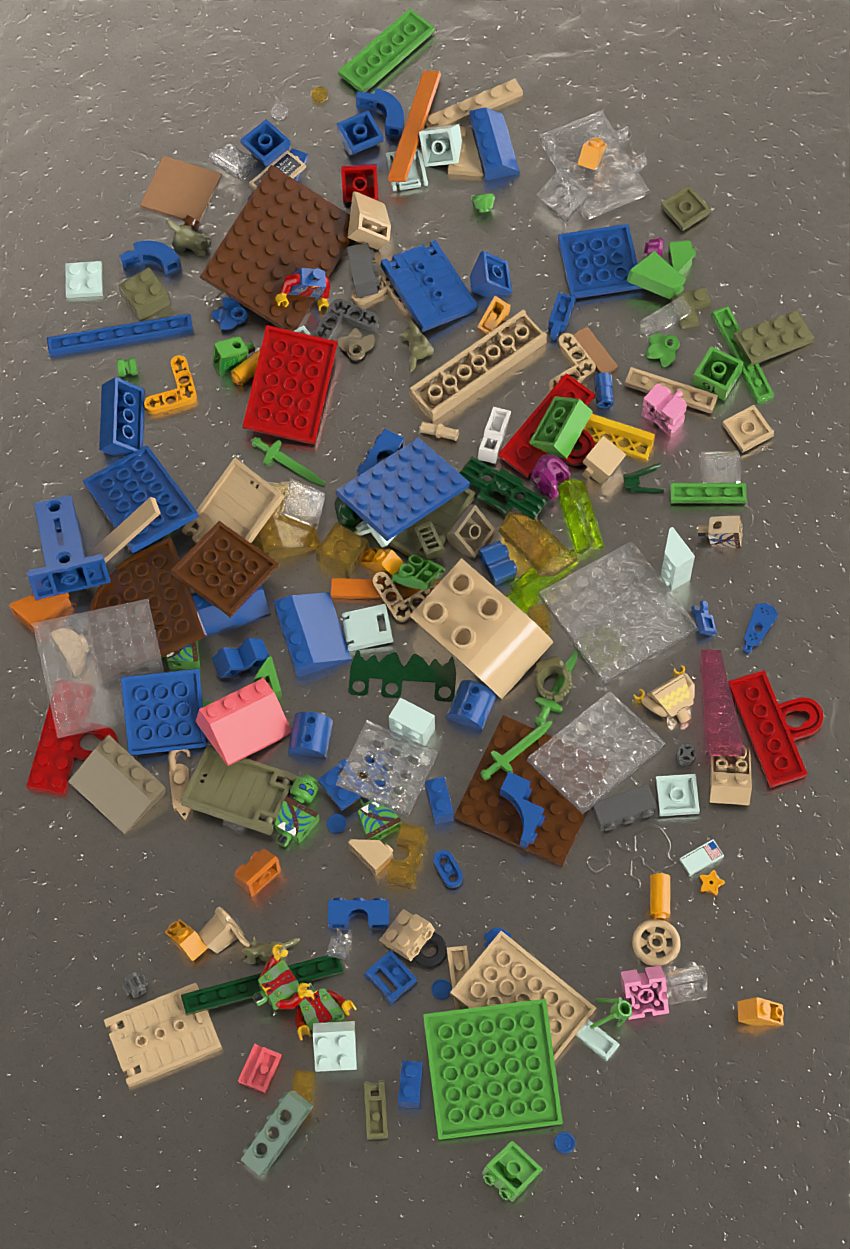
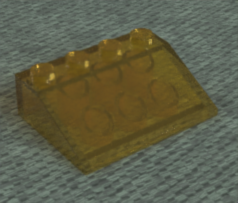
M301 481L268 482L285 497L258 533L263 552L273 560L321 548Z

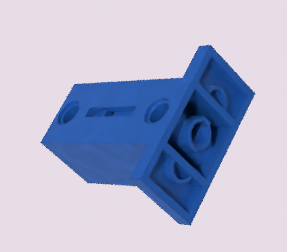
M62 496L34 503L46 567L27 571L35 600L111 583L103 553L89 557L85 555L72 496Z

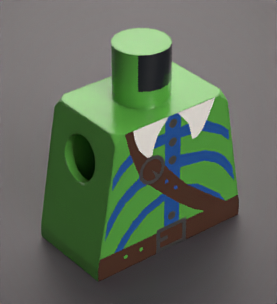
M197 641L160 658H167L169 668L200 669Z
M366 794L359 799L363 808L358 810V817L367 840H380L402 828L401 819L383 798L373 801L370 794Z
M286 796L274 825L275 830L280 833L276 843L286 848L290 840L301 843L319 822V813Z

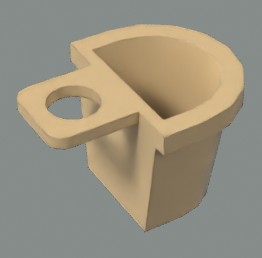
M221 907L215 909L216 914L198 933L205 945L217 954L237 939L246 947L250 946L244 937L243 931Z

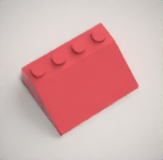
M264 678L199 709L196 723L227 766L291 735L292 732L274 691Z

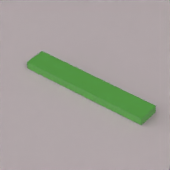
M729 306L712 311L711 315L732 356L744 362L741 374L756 403L774 398V393L759 364L750 366L733 338L734 333L741 331Z

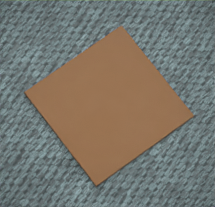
M163 156L140 203V207L179 219L186 218L189 215L200 222L222 173Z

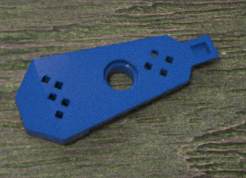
M767 603L755 605L744 637L746 642L743 648L744 652L750 653L753 646H758L777 619L778 613L774 606ZM760 626L762 630L758 632L754 627Z

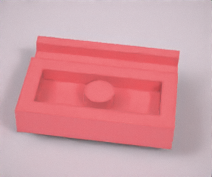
M254 1044L238 1079V1083L266 1094L281 1061L282 1054Z

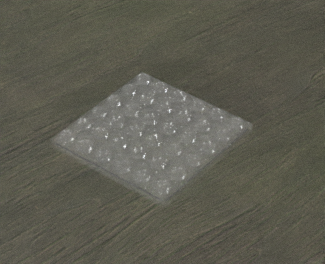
M633 541L540 591L538 594L539 598L603 685L698 630L697 625Z
M148 599L33 623L57 738L125 724L120 677L164 673Z

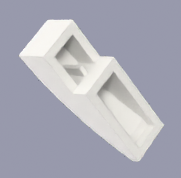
M493 407L479 448L478 460L496 464L511 411Z

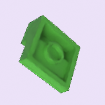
M511 1141L486 1165L482 1174L484 1175V1181L488 1185H494L499 1189V1194L504 1200L509 1199L511 1202H514L543 1169L517 1144Z

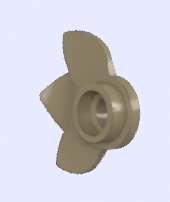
M357 328L350 332L348 338L339 337L338 339L340 349L347 352L348 357L355 361L361 360L365 356V352L373 348L375 342L374 335L363 337Z

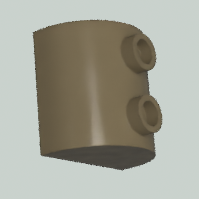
M470 504L460 515L446 537L456 550L468 557L475 558L479 553V549L485 545L495 531V528L476 505Z

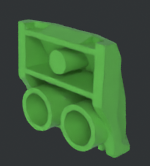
M411 555L408 562L402 564L399 571L393 574L391 581L407 587L427 590L441 577L445 568L431 560H423L418 555Z

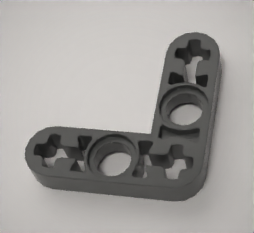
M336 299L331 303L314 331V336H322L325 329V337L322 338L331 340L342 320L372 332L379 328V317L345 300ZM358 312L360 316L354 319L350 314ZM333 319L336 322L334 325L329 326L326 324V321Z

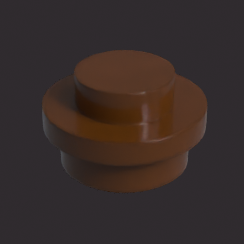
M187 215L186 218L182 219L185 222L184 225L190 226L192 229L199 228L198 224L200 222L193 217Z

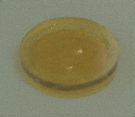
M322 86L315 87L311 91V98L317 103L325 102L328 99V91Z

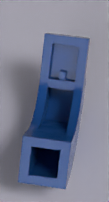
M377 88L374 94L357 91L356 107L381 112L386 117L385 136L401 138L404 130V112L399 101L392 94Z

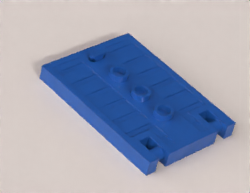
M436 240L430 242L427 248L425 245H421L394 255L390 262L387 258L381 260L380 266L422 332L477 311V303Z

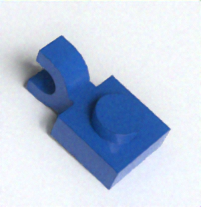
M701 601L700 610L699 606L693 605L691 607L692 612L696 614V626L699 633L712 636L717 633L713 615L708 613V603Z

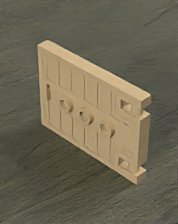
M234 458L196 510L199 517L187 523L182 532L187 536L192 535L191 539L197 544L218 521H221L252 543L285 496L239 459Z
M196 982L104 1019L106 1028L111 1029L112 1033H109L122 1071L123 1073L127 1072L128 1078H126L128 1087L222 1050L207 1010L187 1016L185 1014L181 994L199 990ZM124 1023L125 1027L119 1029L118 1024ZM140 1067L142 1072L136 1074L134 1069Z

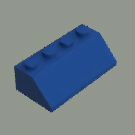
M487 107L470 110L469 124L472 128L485 181L520 174L504 115Z
M117 377L102 384L100 451L113 456H128L143 447L144 388Z
M262 585L231 618L199 594H192L207 636L271 615Z

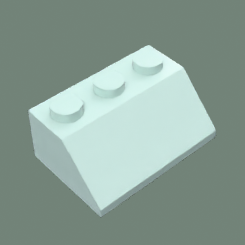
M673 527L669 529L660 576L662 584L665 587L668 586L671 591L690 580L695 558Z

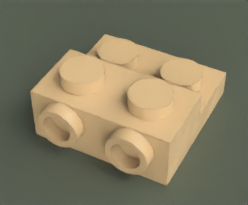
M403 909L379 941L382 945L412 961L419 954L426 941L432 937L435 929L429 921Z

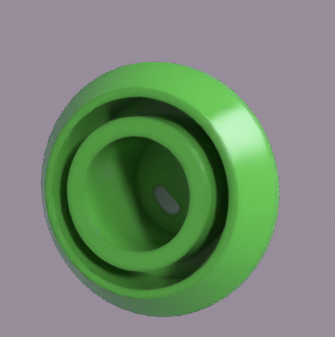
M492 193L477 194L471 198L475 209H479V212H489V208L493 207L495 196Z

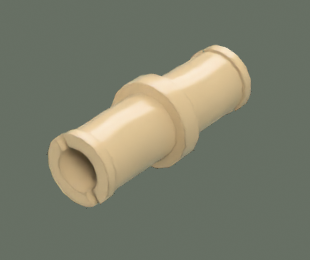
M423 421L420 433L434 435L439 439L443 437L457 441L459 429L444 427L440 423L436 425Z

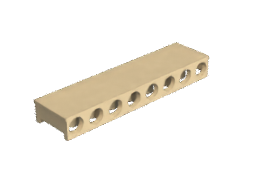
M523 309L410 388V398L433 423L546 344L547 334L537 327Z

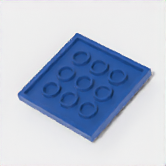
M629 224L558 234V242L571 296H575L577 299L642 289L627 281L630 270L638 264Z
M199 669L120 677L127 747L130 755L207 747L206 735L196 723L198 711L203 708Z

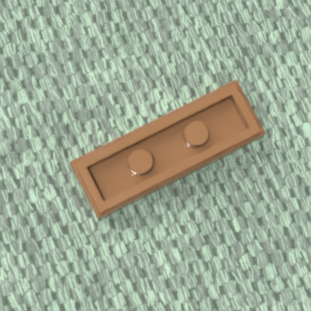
M588 326L573 334L595 363L598 373L611 374L618 370V365Z

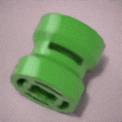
M130 357L128 360L117 359L119 377H125L127 374L132 376L138 375L135 357Z

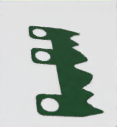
M359 650L355 653L350 668L348 692L351 695H367L369 679L377 678L382 679L381 694L384 697H400L402 681L406 680L434 682L435 699L437 701H453L456 684V668L453 656L449 659L448 663L441 666L437 659H434L428 665L424 658L413 654L407 664L403 666L396 652L386 655L380 662H378L376 655H372L365 661L361 657ZM360 680L364 682L365 688L363 691L356 692L352 686L355 681ZM395 683L398 686V691L395 694L387 693L385 689L387 684ZM446 686L450 688L451 694L449 697L442 698L438 692L441 687Z

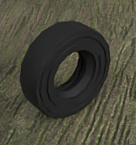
M433 932L432 937L426 943H433L436 946L437 952L435 955L426 957L420 950L419 954L413 958L421 967H436L446 958V942L442 936Z

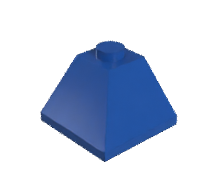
M485 251L480 252L470 274L471 291L484 297L511 294L512 288L508 262Z

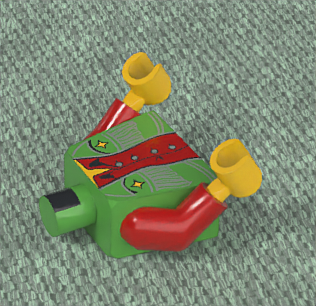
M277 944L273 947L272 952L274 955L271 956L258 979L261 991L252 996L257 1006L268 1001L274 1010L294 1009L305 999V996L311 997L313 994L311 990H306L310 985L306 983L299 984L285 961L280 959V957H286L288 951L285 949L280 953L282 945Z
M308 983L310 986L306 990H311L313 994L311 997L305 996V999L296 1009L295 1025L300 1040L302 1041V1036L306 1034L309 1037L313 1036V1023L338 1022L345 1018L344 1012L346 1016H349L348 1010L354 1009L356 1011L357 1009L353 1002L332 990L326 991L325 988H321L315 991L312 984Z

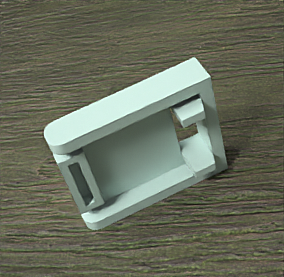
M420 147L416 149L406 182H391L393 192L397 191L396 186H399L400 190L421 187V182H423L424 187L428 186ZM396 151L386 153V161L389 172Z
M386 604L342 614L349 651L394 642ZM385 618L387 630L380 632L378 620Z

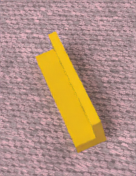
M591 414L585 427L593 430L594 435L591 436L594 439L595 445L601 439L600 436L607 434L612 439L610 442L615 444L625 454L644 461L648 460L654 444L655 434ZM625 440L628 441L630 446L623 448L619 446L618 442ZM640 445L647 447L645 455L638 453L635 448Z

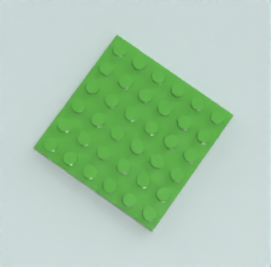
M546 999L423 1014L438 1140L563 1124Z

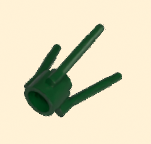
M658 463L635 472L623 474L625 489L630 488L631 492L663 493L664 489L637 487L640 484L639 476L657 471V468L663 464Z

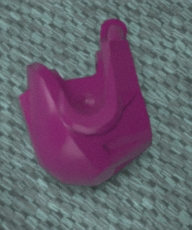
M553 454L541 456L531 473L532 479L541 493L552 501L559 495L557 482L566 483L571 478L570 471L568 470L569 467L558 456Z

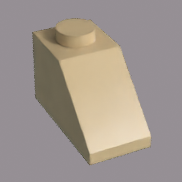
M351 839L348 842L349 849L375 875L393 861L392 848L387 843L383 844L380 840Z

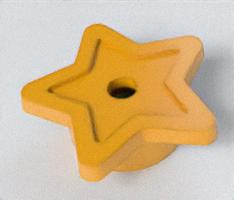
M715 870L709 875L701 874L699 876L703 882L700 889L701 892L707 891L717 895L718 887L725 884L724 880L717 878Z

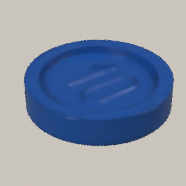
M333 814L328 818L327 827L330 832L339 834L346 829L347 822L343 815Z
M438 979L432 984L431 991L435 998L444 1000L450 996L452 987L447 980Z
M568 1132L559 1133L554 1141L556 1150L563 1154L570 1153L575 1147L574 1137Z

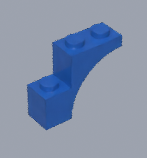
M509 772L501 787L500 795L509 800L517 809L523 825V834L519 846L527 849L529 843L533 845L537 836L535 830L537 826H542L546 816L543 815L544 808L527 801L532 791L530 789L531 781Z

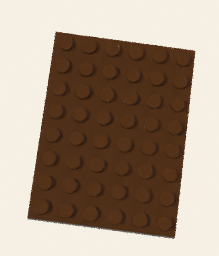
M270 165L199 278L277 327L295 331L316 298L286 295L289 302L287 307H284L282 302L278 306L275 298L278 294L282 293L281 288L286 276L300 268H318L325 271L326 277L330 276L352 240L347 238L350 214L273 165Z

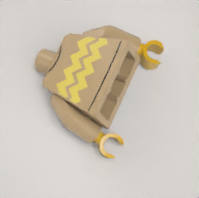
M681 665V672H677L674 668V677L647 693L648 696L645 697L644 690L639 689V693L642 696L637 697L634 694V700L637 703H642L650 711L661 717L670 718L676 715L682 724L691 719L686 708L694 704L695 684L688 674L685 673V667Z

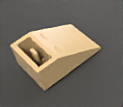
M354 191L347 238L362 244L368 243L369 247L379 250L389 242L391 224L386 206L382 202Z
M711 745L710 803L749 805L752 790L750 748Z

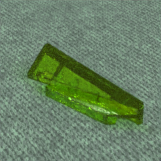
M571 549L565 555H559L558 552L551 553L509 584L513 592L506 595V597L526 614L578 564L579 560L576 551Z

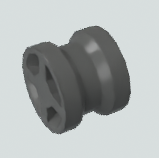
M689 743L680 745L676 754L677 763L683 767L691 766L695 762L697 755L695 747Z

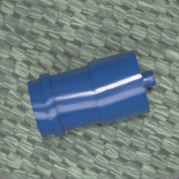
M609 373L596 374L594 376L596 404L602 409L610 408L614 402L612 375Z

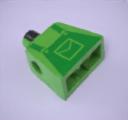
M234 337L214 343L212 364L219 376L230 373L245 361L248 354L255 352V346L252 341L244 344L241 337Z

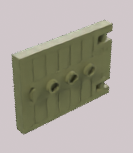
M467 488L397 534L388 545L409 557L411 555H418L423 560H426L413 527L431 521L443 545L447 540V533L466 507L473 502L476 492ZM430 528L420 530V533L428 531ZM432 533L423 536V538L432 536ZM433 539V540L427 541V542H425V543L427 544V543L433 542V541H435V540ZM437 545L428 547V550L437 547Z
M207 745L181 799V805L271 835L274 826L272 822H276L283 801L290 794L291 786L289 785H293L296 775L247 758L227 766L215 748Z

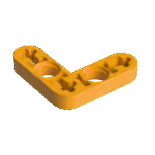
M176 355L171 359V368L177 389L151 395L145 399V410L149 414H157L191 405L196 401L195 386L184 356ZM177 362L181 363L183 371H179ZM183 376L189 378L186 383H180L179 379ZM187 388L191 395L190 398H187L185 389ZM174 397L176 400L174 403L169 404L166 402V399ZM154 402L155 407H151L150 403Z

